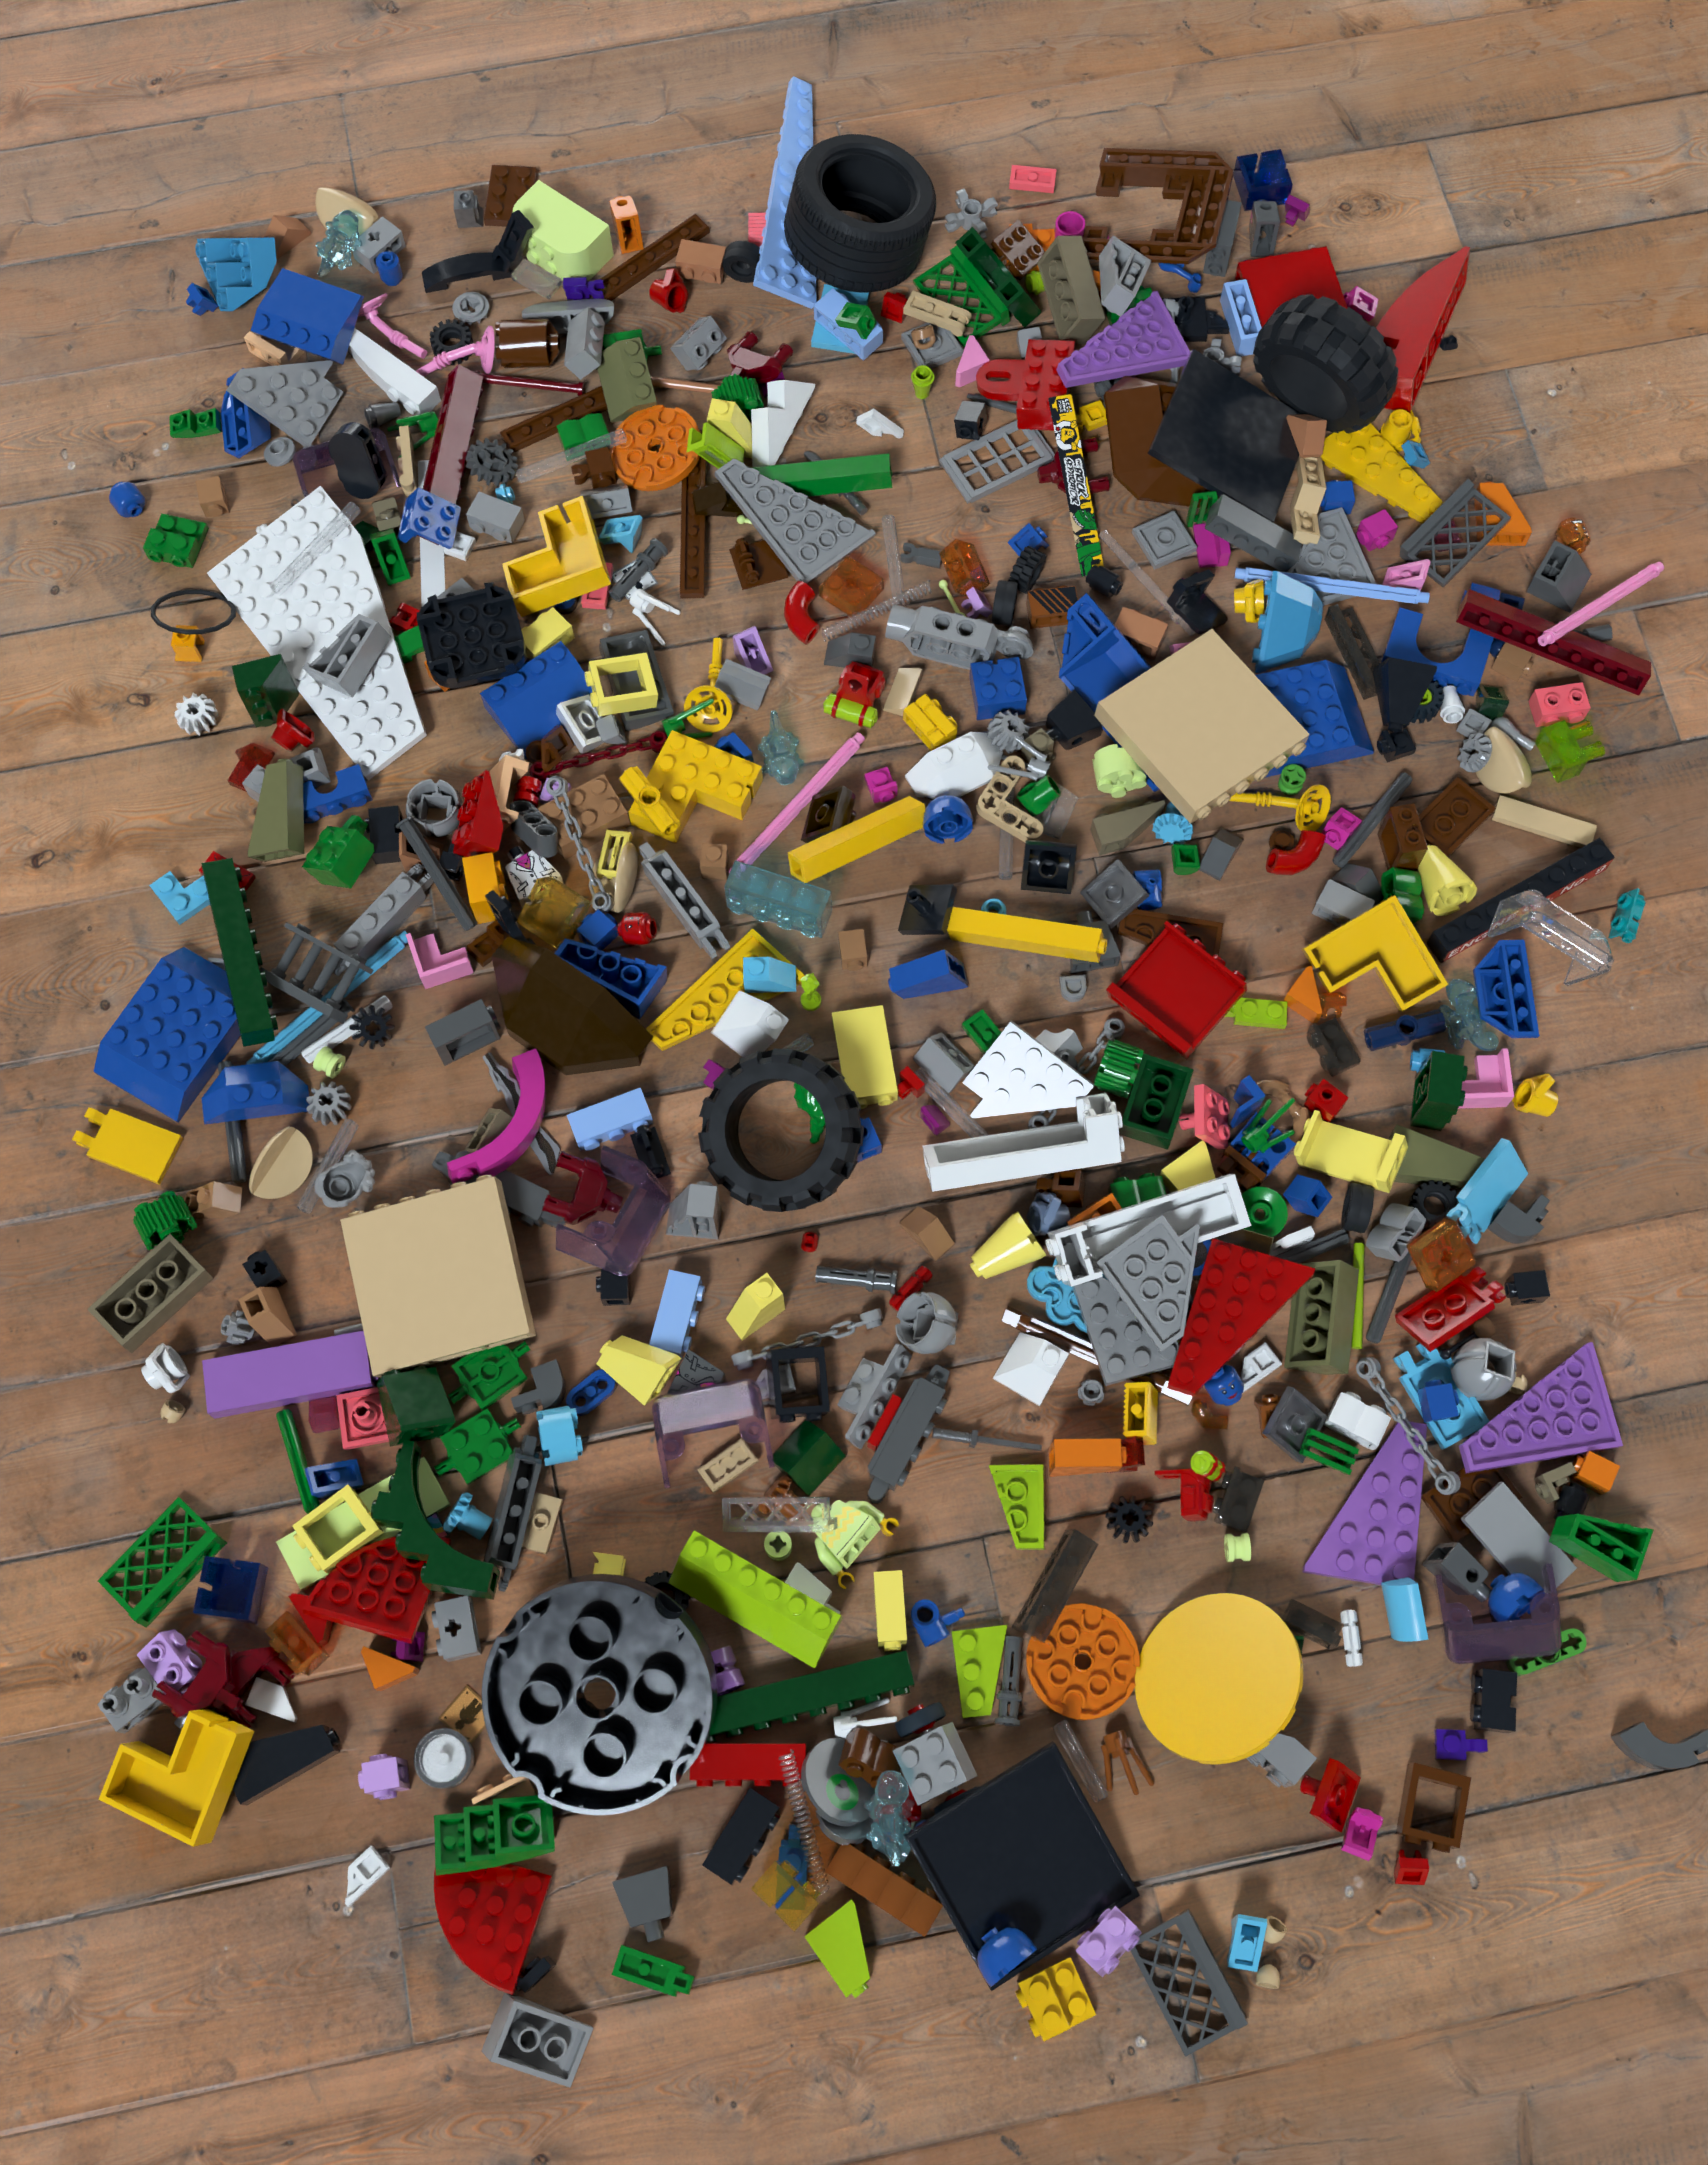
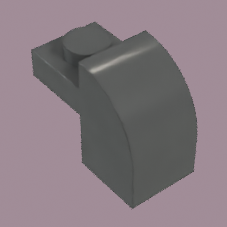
M1541 1194L1526 1213L1508 1201L1487 1229L1510 1243L1520 1244L1528 1242L1544 1228L1540 1222L1549 1212L1545 1207L1550 1200Z
M555 1359L530 1368L537 1389L511 1398L517 1413L522 1412L523 1415L537 1411L538 1406L541 1405L544 1410L560 1406L565 1396L566 1384L560 1365Z

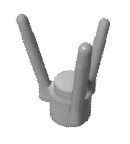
M1014 736V740L1036 756L1037 759L1032 757L1029 764L1025 763L1026 771L988 765L989 770L1027 777L1037 781V779H1042L1047 775L1051 762L1046 761L1047 755L1040 753L1020 737ZM1002 755L1001 759L1005 760L1008 756Z

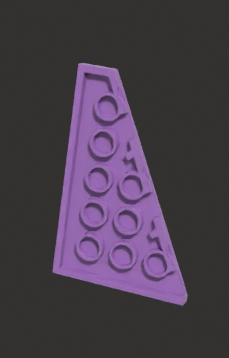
M1153 291L1150 297L1144 301L1141 300L1137 303L1136 307L1125 312L1112 326L1108 325L1104 328L1103 332L1096 334L1087 341L1083 348L1079 351L1075 350L1070 357L1062 360L1058 364L1057 372L1065 388L1122 378L1124 376L1185 366L1191 352L1158 291Z
M1593 1342L1583 1345L1459 1445L1466 1473L1579 1455L1588 1451L1597 1452L1615 1449L1623 1446Z
M1410 1422L1412 1427L1416 1428L1426 1441L1427 1424ZM1396 1423L1379 1452L1304 1564L1303 1573L1381 1585V1582L1406 1577L1414 1580L1424 1458L1409 1443L1406 1432L1400 1423ZM1417 1435L1411 1437L1417 1447L1419 1444H1422Z

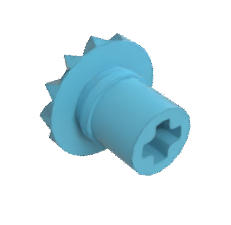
M1170 802L1166 807L1165 814L1155 819L1152 831L1155 832L1157 839L1163 840V844L1166 842H1171L1172 845L1177 842L1184 844L1186 840L1191 839L1193 826Z
M465 1492L461 1494L443 1524V1530L450 1534L456 1526L458 1530H463L480 1540L493 1518L476 1509V1506L469 1505L473 1495Z

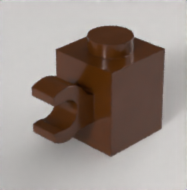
M608 447L585 451L586 464L571 466L572 474H581L574 477L575 485L584 484L589 477L593 489L616 484L615 470Z
M1082 1168L1054 1172V1179L1037 1178L1036 1189H1039L1038 1193H1055L1057 1198L1061 1199V1204H1065L1067 1207H1083L1086 1185Z

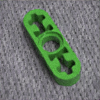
M1567 1629L1511 1651L1506 1658L1507 1667L1510 1672H1515L1518 1676L1526 1675L1580 1654L1586 1648V1637L1578 1629ZM1568 1634L1571 1638L1576 1637L1578 1643L1575 1644L1576 1650L1573 1646L1560 1649L1558 1644L1568 1641ZM1542 1644H1548L1552 1647L1554 1654L1551 1660H1545L1540 1656L1539 1648ZM1517 1654L1520 1658L1532 1655L1534 1658L1533 1661L1524 1664L1525 1670L1521 1666L1516 1667L1514 1663L1518 1659Z

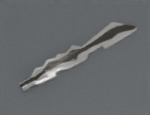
M487 1053L483 1056V1060L488 1066L489 1074L497 1091H502L505 1096L506 1105L512 1116H514L520 1099L518 1082L509 1076L507 1068L499 1065L492 1053ZM539 1127L530 1146L549 1175H553L560 1148Z

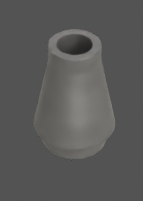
M397 402L371 404L368 408L364 409V415L369 427L375 426L378 428L395 417L401 416V411Z

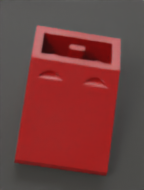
M485 770L478 776H475L473 780L467 782L462 791V797H465L463 806L460 807L457 814L459 826L453 834L452 844H454L453 853L464 857L491 852L494 854L499 850L504 826L490 772Z

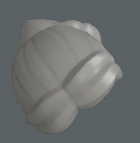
M355 1150L348 1151L343 1157L344 1161L334 1164L326 1171L321 1172L317 1177L315 1192L322 1198L325 1206L330 1208L345 1207L356 1200L363 1191L371 1192L373 1189L375 1170L372 1168L371 1161L365 1160V1157Z

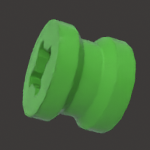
M1295 764L1286 766L1282 770L1278 781L1280 791L1286 795L1298 794L1302 790L1306 779L1304 769Z

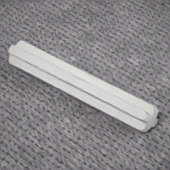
M382 996L370 1004L374 1005L375 1014L380 1007L385 1009L384 1013L393 1007L386 996ZM368 1005L367 1007L364 1008L367 1014H369V1005ZM358 1012L357 1014H355V1015L358 1016L359 1018L362 1017V1015H361L360 1012ZM349 1018L344 1024H340L301 1051L302 1056L308 1063H312L323 1047L328 1046L332 1049L356 1033L358 1030H350L349 1025H357L358 1022Z

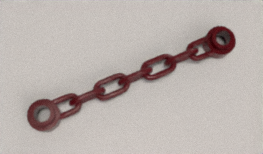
M656 731L650 737L639 739L635 743L619 744L608 747L604 751L576 755L572 759L559 762L555 766L557 770L549 772H535L537 769H542V762H535L531 765L529 773L531 777L540 780L543 784L546 778H550V775L559 773L567 768L584 767L593 764L595 761L619 758L634 751L652 749L654 752L660 753L668 737L665 732ZM657 738H662V739H663V740L660 741V742L655 741V739H657ZM649 741L650 746L643 747L642 742ZM620 748L619 754L611 755L610 750ZM588 756V762L579 764V758Z

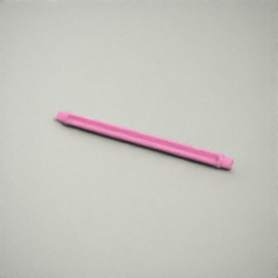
M1656 562L1655 564L1648 565L1638 574L1630 577L1600 598H1597L1550 629L1545 630L1538 637V643L1541 646L1554 643L1567 632L1572 631L1651 579L1656 578L1664 570L1663 563Z
M857 732L843 744L755 841L734 861V865L728 871L732 877L737 879L742 872L745 873L760 854L766 850L812 800V796L816 795L854 753L860 749V745L865 740L861 733Z

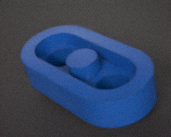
M603 1369L593 1372L568 1393L566 1398L567 1406L570 1409L576 1408L577 1415L579 1416L590 1413L614 1393L616 1381ZM601 1381L608 1383L605 1389L598 1388V1384ZM584 1398L586 1403L584 1406H577V1400Z

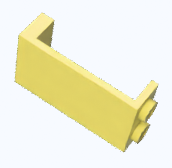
M883 1005L832 1012V1024L835 1031L841 1073L845 1077L844 1081L851 1091L855 1092L861 1109L866 1108L870 1104L878 1103L880 1106L892 1104L893 1101H897L898 1090Z
M1314 1110L1312 1117L1306 1120L1304 1136L1301 1141L1296 1143L1294 1155L1299 1167L1353 1183L1371 1186L1376 1190L1390 1193L1407 1152L1408 1145L1404 1135L1395 1133L1392 1140L1323 1121L1320 1111Z

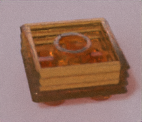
M846 555L819 586V596L854 620H857L883 591L884 578L849 555Z
M1447 1217L1407 1244V1249L1425 1287L1433 1291L1435 1290V1292H1438L1476 1264V1260L1458 1222Z

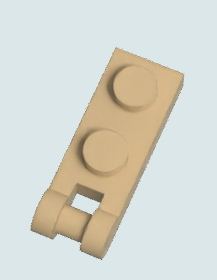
M912 291L903 308V314L949 330L958 337L962 336L965 331V324H968L972 317L971 313L963 308L916 291Z
M407 425L399 426L400 436H396L398 451H401L402 457L398 458L400 472H403L399 481L404 494L408 497L418 487L413 437Z

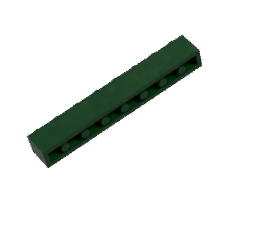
M232 858L201 863L243 1047L275 1041L274 1031L278 1030L276 1016L269 1013V1009L273 1008L270 993L265 994L263 988L268 987L265 971L260 972L258 967L263 965L260 950L255 951L253 946L258 944L255 929L249 930L248 924L252 923L250 908L244 909L243 903L247 902L245 888H239L238 882H243L240 867H234Z
M907 1650L718 1696L714 1723L705 1744L716 1741L715 1736L725 1733L727 1738L744 1734L743 1729L753 1726L755 1731L771 1728V1722L782 1720L783 1724L799 1721L798 1715L810 1713V1717H817L827 1714V1708L837 1706L838 1711L855 1707V1701L865 1699L866 1704L883 1700L882 1695L893 1692L894 1697L909 1694V1688L914 1687L915 1684Z

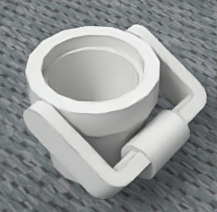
M164 1343L155 1348L146 1359V1364L141 1368L145 1380L151 1387L156 1390L164 1387L168 1393L180 1390L190 1378L186 1365L180 1355L171 1346H166Z

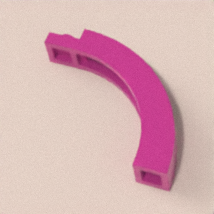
M537 1049L512 1057L513 1072L520 1087V1099L515 1115L506 1129L491 1143L473 1153L447 1162L448 1176L452 1184L459 1181L465 1182L476 1174L479 1177L483 1175H492V1177L498 1175L516 1162L534 1140L543 1119L546 1097L544 1070Z

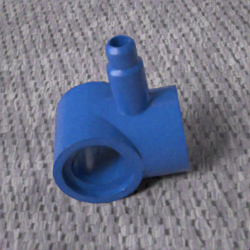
M1160 870L1133 871V877L1150 895L1137 908L1139 910L1152 911L1162 907Z
M923 1599L913 1605L910 1618L926 1648L948 1637L950 1633L947 1626L959 1621L960 1618L965 1616V1612L962 1608H959L941 1616L934 1602ZM922 1608H927L932 1612L933 1618L931 1621L923 1623L917 1618V1612Z

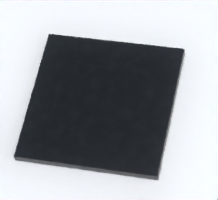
M1193 349L1189 354L1147 454L1209 491H1216L1219 497L1224 494L1269 521L1274 522L1299 457V452L1286 417L1300 413Z
M1053 1741L904 1834L906 1841L977 1967L978 1951L985 1944L981 1938L994 1927L998 1932L1007 1927L1016 1928L1024 1932L1036 1946V1951L992 1987L988 1985L991 1991L1097 1924L1098 1918L1106 1909L1110 1908L1112 1910L1115 1906L1120 1909L1140 1896L1057 1745Z

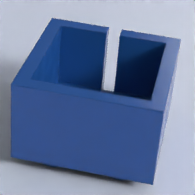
M1019 657L998 659L997 664H993L992 660L970 663L969 679L977 720L992 719L999 712L1003 713L1007 710L1012 715L1016 712L1018 715L1025 714L1027 697Z

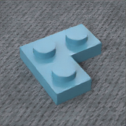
M169 871L149 885L179 925L210 905L204 876L183 888L171 871Z

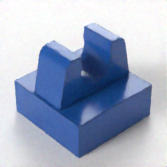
M191 283L186 289L190 294L186 303L191 307H195L192 310L193 313L201 316L207 310L214 312L218 307L217 302L207 289Z

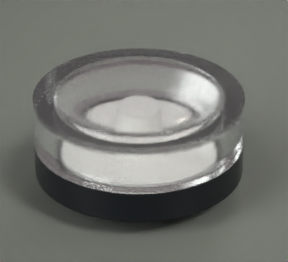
M448 1728L436 1729L426 1734L418 1743L414 1753V1767L419 1778L427 1785L439 1789H450L462 1784L471 1774L475 1762L474 1749L468 1738L462 1733Z

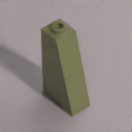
M278 759L277 763L266 765L248 849V857L263 862L304 854L303 767L292 763L290 759Z
M1397 1124L1389 1137V1140H1392L1395 1133L1404 1135L1408 1145L1407 1152L1394 1182L1421 1185L1434 1180V1183L1442 1181V1185L1446 1186L1448 1184L1451 1186L1450 1188L1463 1189L1485 1160V1158Z

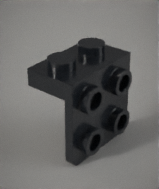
M1209 569L1200 573L1195 572L1186 579H1179L1174 584V591L1167 600L1173 611L1197 634H1203L1219 627L1228 620V617L1204 594L1215 577Z

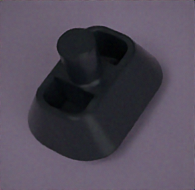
M1450 335L1447 338H1443L1440 348L1444 351L1457 349L1456 337Z

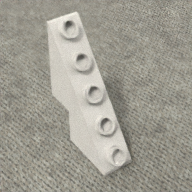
M789 380L767 382L768 407L751 409L753 467L776 464L784 450L785 444L793 433L798 419L802 416L808 400L812 396L815 384Z

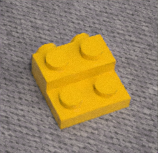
M1071 1957L1017 1982L1019 1989L1015 1991L1018 2001L1022 2009L1028 2007L1032 2016L1031 2019L1027 2020L1034 2037L1040 2036L1043 2042L1096 2015Z

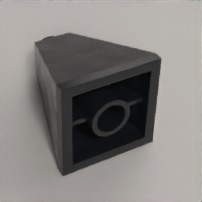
M1388 657L1373 668V678L1383 726H1388L1389 731L1403 732V728L1410 724L1437 671V666Z

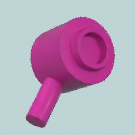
M1067 211L1057 217L1055 238L1057 236H1082L1083 238L1085 220L1082 215L1074 211Z

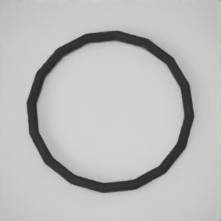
M186 589L171 592L158 598L151 606V618L158 626L170 632L185 635L206 634L218 631L228 626L236 617V606L231 601H228L225 596L202 589ZM185 594H202L216 597L226 602L231 608V615L226 621L214 627L185 630L171 627L161 622L156 616V608L162 602L172 597Z

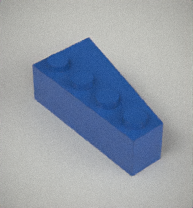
M565 938L554 953L603 986L632 1016L638 1019L642 1018L667 982V966L647 964L645 960L635 958V960L629 959L613 951L610 953L600 951L595 946Z

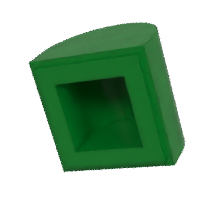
M1173 844L1171 854L1174 873L1177 875H1190L1200 869L1198 846Z

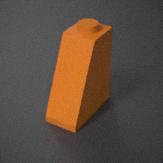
M1479 483L1477 491L1511 517V520L1486 545L1526 546L1532 533L1531 527L1504 483ZM1474 498L1475 511L1482 510V504ZM1486 515V525H1497L1502 520L1496 515ZM1475 516L1476 526H1483L1482 516ZM1483 531L1477 532V542H1480L1483 539Z
M1054 1439L1048 1449L1049 1477L1116 1472L1121 1469L1122 1463H1126V1447H1121V1439Z

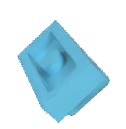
M640 515L607 519L598 539L604 545L621 543L630 553H633L641 536L643 518Z
M1237 1914L1231 1919L1232 1938L1227 1958L1228 1967L1254 1972L1258 1971L1268 1923L1267 1919Z

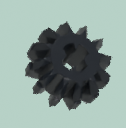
M369 1005V1014L361 1007L359 1008V1012L362 1015L361 1018L352 1015L351 1018L357 1021L358 1024L349 1025V1029L358 1030V1032L352 1035V1039L356 1040L362 1037L359 1042L361 1047H364L368 1040L370 1049L375 1048V1041L383 1047L385 1046L384 1041L381 1039L383 1036L391 1040L392 1036L386 1033V1030H393L395 1026L386 1024V1022L392 1019V1016L386 1015L382 1017L385 1011L384 1008L380 1007L375 1014L374 1005ZM374 1020V1023L378 1025V1029H374L373 1033L369 1034L370 1031L365 1029V1027Z
M1121 1496L1119 1498L1120 1506L1112 1502L1110 1508L1113 1512H1107L1105 1515L1107 1519L1113 1520V1522L1106 1525L1107 1529H1117L1113 1534V1538L1116 1539L1120 1534H1123V1543L1125 1544L1128 1543L1130 1535L1135 1543L1140 1541L1139 1534L1147 1537L1149 1532L1145 1527H1152L1153 1521L1145 1519L1152 1514V1511L1142 1510L1146 1504L1144 1500L1138 1506L1135 1505V1496L1130 1497L1129 1504H1127L1124 1496ZM1127 1514L1133 1515L1132 1519L1135 1518L1136 1520L1131 1526L1126 1525L1127 1520L1123 1521L1122 1519Z

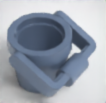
M1039 1192L1030 1205L1026 1217L1033 1235L1044 1236L1048 1232L1068 1226L1066 1221L1070 1219V1213L1067 1205L1061 1204V1199L1057 1198L1055 1193Z

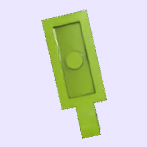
M1240 998L1224 1017H1234L1233 1025L1285 1029L1287 1026V1002Z

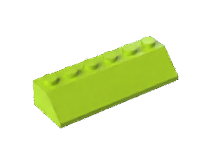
M695 1530L680 1553L669 1580V1584L813 1668H816L843 1619L840 1614Z

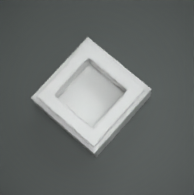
M456 531L453 547L451 549L444 547V553L467 561L476 544V540L472 536Z

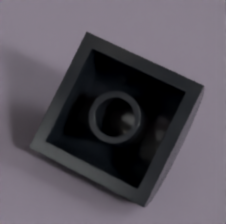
M1026 840L1021 890L1071 894L1077 844Z

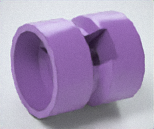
M731 1646L711 1652L717 1677V1697L744 1686L745 1682L740 1669L734 1667L737 1661ZM722 1666L724 1671L718 1673L717 1668Z

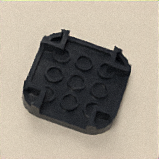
M494 582L484 583V589L437 599L436 594L427 598L428 602L421 607L420 612H417V623L429 671L434 681L440 686L461 688L510 676L523 667L527 658L526 646L510 591L494 586Z

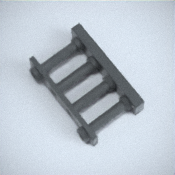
M286 922L284 927L295 932L294 937L276 968H272L270 972L261 967L259 971H265L269 984L344 1024L348 1015L339 1010L341 1000L359 968L369 974H372L374 970L366 966L367 960L353 953L349 957L311 936L312 930L300 923L294 927ZM307 939L313 942L295 977L290 978L289 982L286 981L285 977L287 975L285 972L303 940ZM324 948L332 954L312 989L309 988L306 992L302 990L305 986L303 982L321 950ZM342 958L349 962L350 965L331 998H327L326 1002L321 1000L323 996L321 993Z

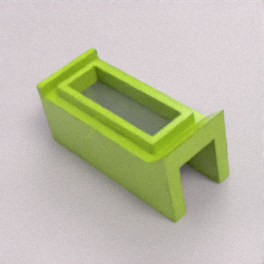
M703 423L702 434L694 428L689 429L687 452L694 451L718 469L732 459L743 463L745 449L709 423Z

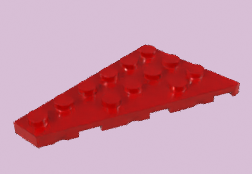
M1212 1238L1167 1388L1194 1397L1203 1388V1385L1216 1375V1372L1227 1361H1230L1244 1347L1245 1343L1252 1339L1258 1330L1269 1319L1271 1320L1285 1306V1303L1290 1298H1293L1298 1290L1313 1277L1315 1268Z

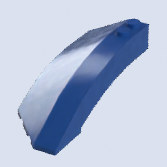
M1087 593L1068 609L1067 633L1064 635L1062 654L1064 655L1059 678L1071 692L1076 690L1095 713L1098 702L1151 669V666ZM1103 726V730L1112 739V741L1118 745V748H1122V746ZM1146 774V782L1154 792L1159 790Z

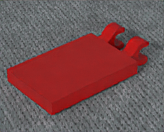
M1478 1266L1466 1276L1457 1273L1396 1314L1395 1319L1404 1330L1431 1352L1495 1309L1494 1303H1501L1506 1298L1501 1292L1504 1287L1497 1281H1493L1488 1285V1281L1483 1278L1486 1272Z

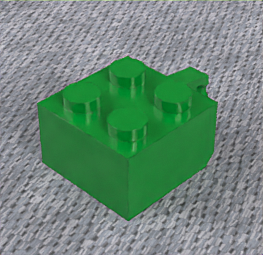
M352 815L342 828L327 826L320 833L319 840L314 848L307 854L302 868L321 884L351 889L374 853V844L363 836L368 824L359 816Z

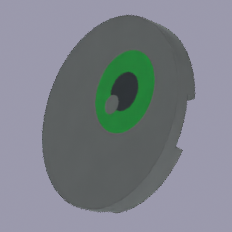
M829 1738L821 1741L806 1755L801 1769L803 1791L807 1792L809 1799L817 1810L815 1812L823 1819L839 1826H854L869 1818L876 1811L881 1800L882 1791L875 1790L861 1777L856 1778L848 1775L838 1765L845 1739Z

